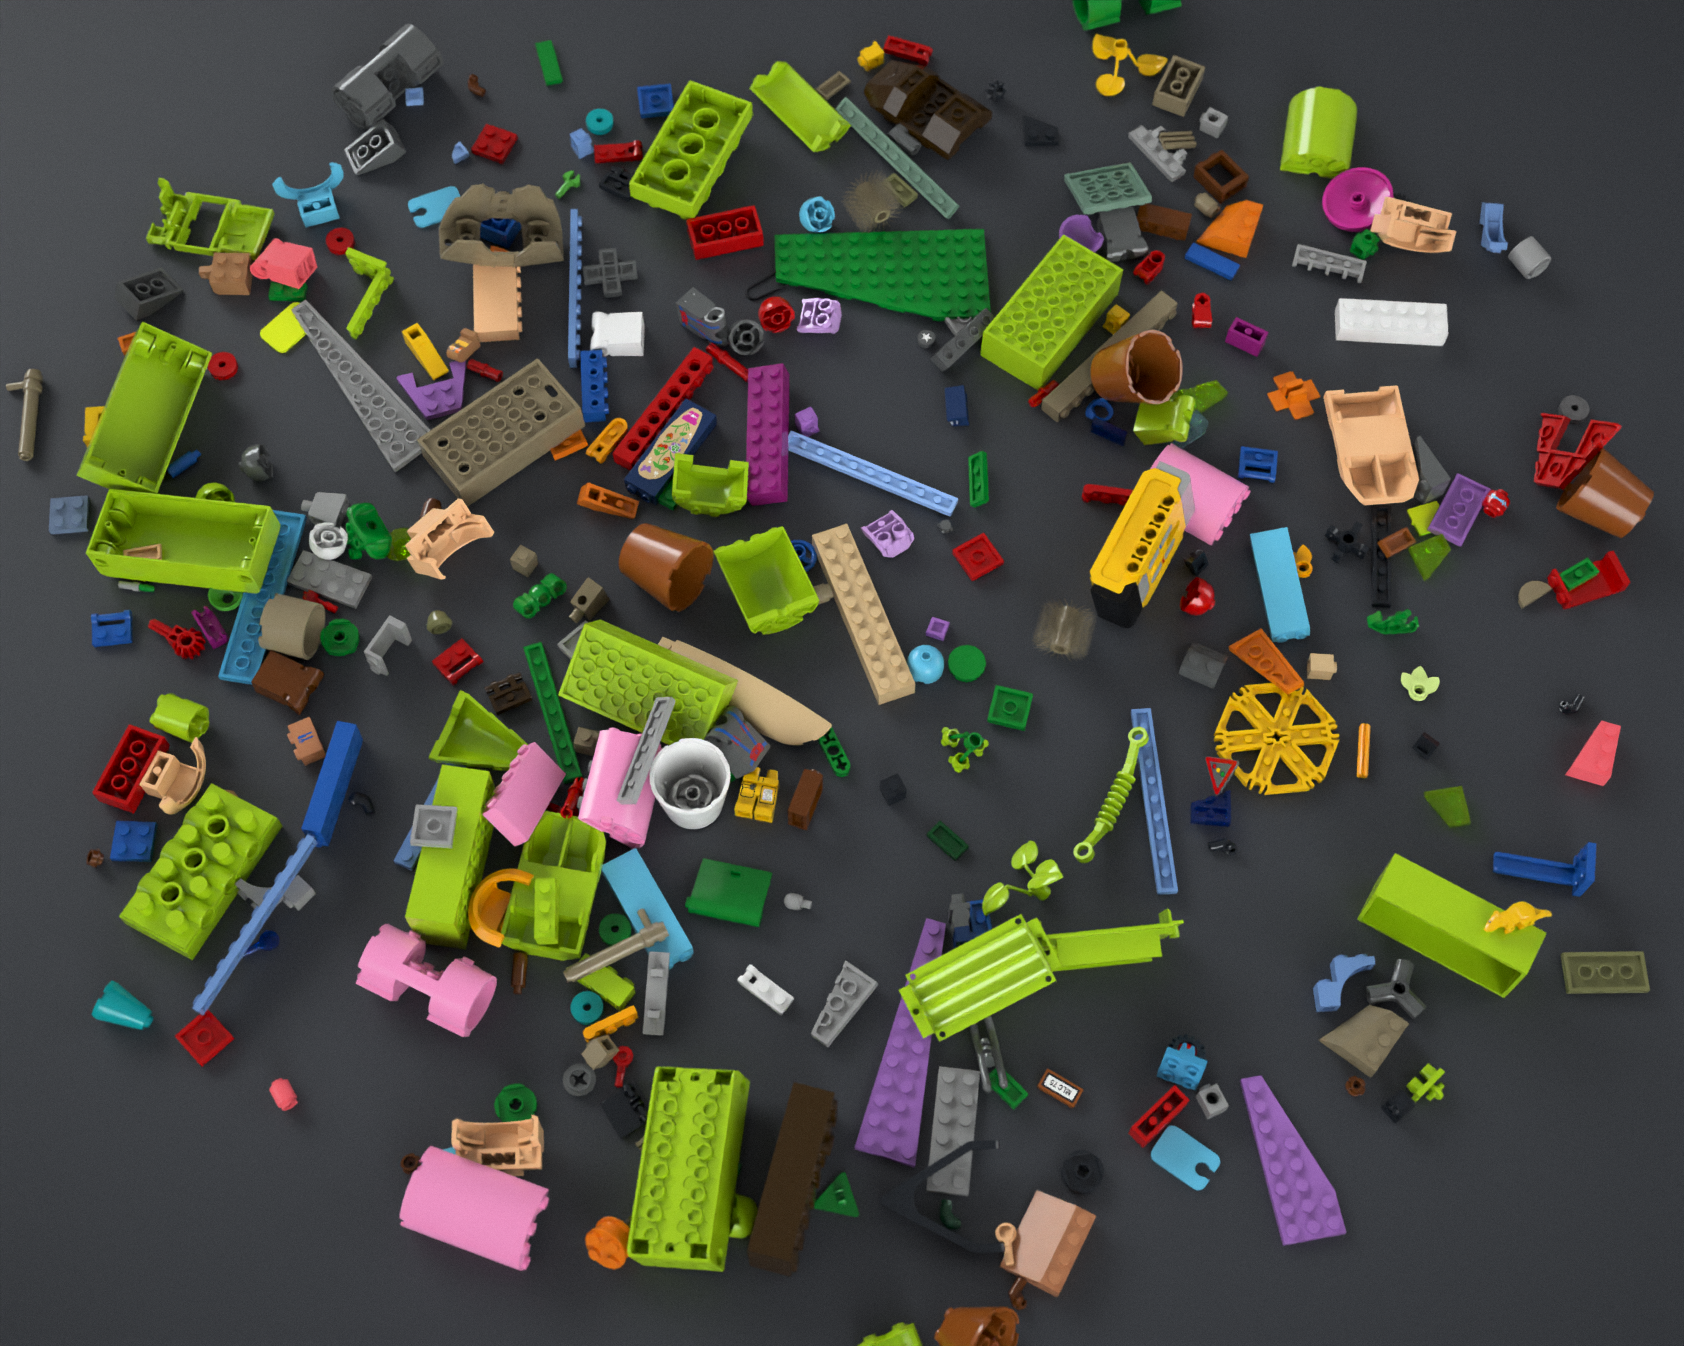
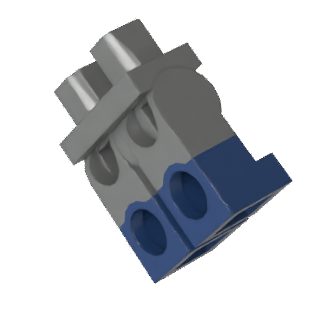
M964 894L951 895L952 902L949 904L948 922H951L954 949L977 937L976 932L970 933V902H965Z

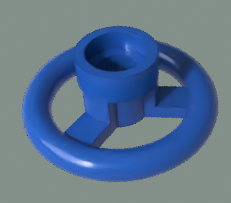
M804 540L791 541L796 553L801 554L798 556L800 561L807 564L803 567L805 572L812 569L817 561V554L813 545ZM805 547L811 552V559L806 557Z

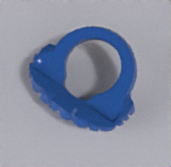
M1099 397L1089 403L1085 415L1088 419L1095 420L1096 417L1099 422H1102V420L1106 422L1111 419L1113 408L1108 403V400ZM1094 407H1105L1108 411V417H1098Z

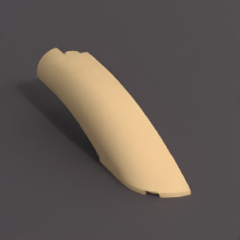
M662 637L658 645L737 679L738 683L729 706L738 708L743 714L744 721H748L762 735L787 745H803L804 742L815 741L821 738L832 726L830 722L776 688L709 653L679 640L674 642L665 637Z

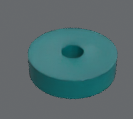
M594 109L586 116L587 129L593 134L603 135L613 128V116L608 110Z
M581 992L571 1002L572 1016L580 1024H594L603 1015L604 1005L602 999L594 992ZM586 1005H589V1006H591V1009L588 1010V1011H585V1010H584V1007H585Z

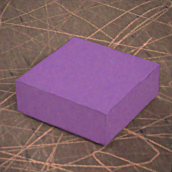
M932 617L926 631V636L944 641L950 622Z

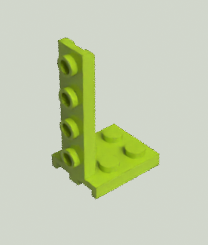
M348 247L345 254L353 270L359 275L365 274L373 279L347 326L351 337L357 339L362 334L366 321L371 318L375 305L380 302L381 294L387 289L388 284H392L394 277L390 276L391 271L385 267L387 265L385 261Z

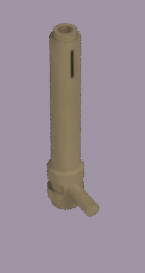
M28 369L24 374V381L6 384L8 391L23 389L24 392L18 456L23 461H30L34 456L39 396L42 393L41 384L43 383L42 373L37 369Z
M644 909L638 910L637 914L644 928L640 929L639 933L566 967L563 973L567 982L572 981L573 983L645 947L650 948L654 946V943L664 941L669 936L664 923L655 922L652 924Z

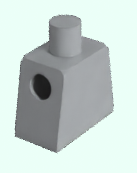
M318 492L315 494L313 502L303 500L301 510L308 512L311 523L315 525L323 522L334 523L335 527L340 529L350 503L346 494Z

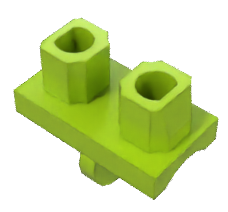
M1427 1064L1419 1072L1427 1082L1423 1084L1418 1078L1414 1077L1406 1085L1414 1094L1411 1098L1415 1102L1427 1090L1429 1094L1426 1098L1429 1101L1433 1098L1441 1100L1444 1097L1441 1091L1444 1085L1439 1083L1436 1086L1434 1083L1445 1071L1441 1068L1437 1071L1433 1066Z

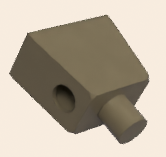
M588 577L572 598L570 603L574 610L568 617L576 624L583 616L591 620L610 599L604 589Z

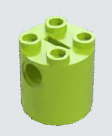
M173 693L161 694L158 697V706L155 713L150 717V723L157 730H163L172 736L193 743L195 737L199 739L201 735L206 733L209 727V710L206 706L188 699H182Z

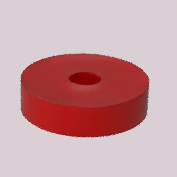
M335 228L327 234L326 244L329 251L333 254L343 255L348 247L354 248L355 239L349 229Z
M219 352L210 358L208 370L213 378L227 380L237 373L238 363L232 354Z

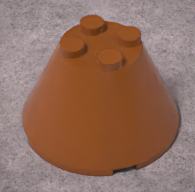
M1008 1307L948 1308L941 1328L935 1333V1340L938 1341L939 1346H1016L1019 1334L1015 1330L1016 1324H1019V1318L1017 1313Z

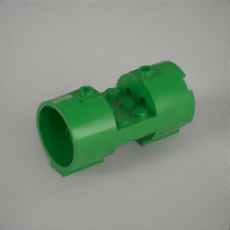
M1072 0L1075 14L1084 31L1120 22L1121 0ZM1138 0L1141 7L1145 10V15L1182 6L1181 0Z

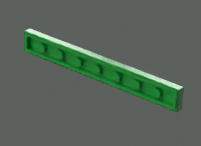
M542 642L523 647L556 759L559 767L566 773L563 782L564 784L574 782L577 777L580 780L582 773Z

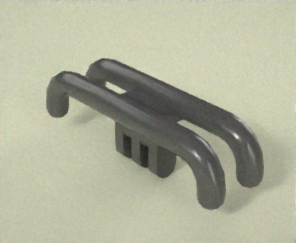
M991 1015L984 1018L989 1040L987 1038H980L977 1023L969 1026L983 1089L986 1093L992 1091L988 1072L990 1067L996 1066L1000 1087L1002 1089L1008 1087L1005 1067Z

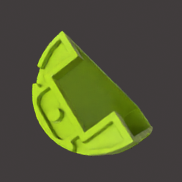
M460 690L445 727L429 755V760L437 763L508 771L510 763L518 755L517 751L524 744H528L512 729H508L468 693Z

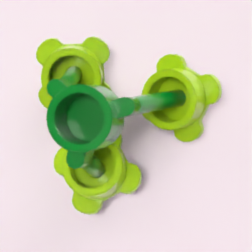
M944 727L942 729L941 744L943 746L951 745L953 748L957 747L960 738H964V746L967 751L965 753L959 752L955 756L948 758L949 763L952 764L957 773H960L963 769H969L970 764L967 756L970 753L974 752L977 757L983 755V750L989 745V742L984 740L979 733L973 732L969 734L966 731L959 734L956 728L949 729Z

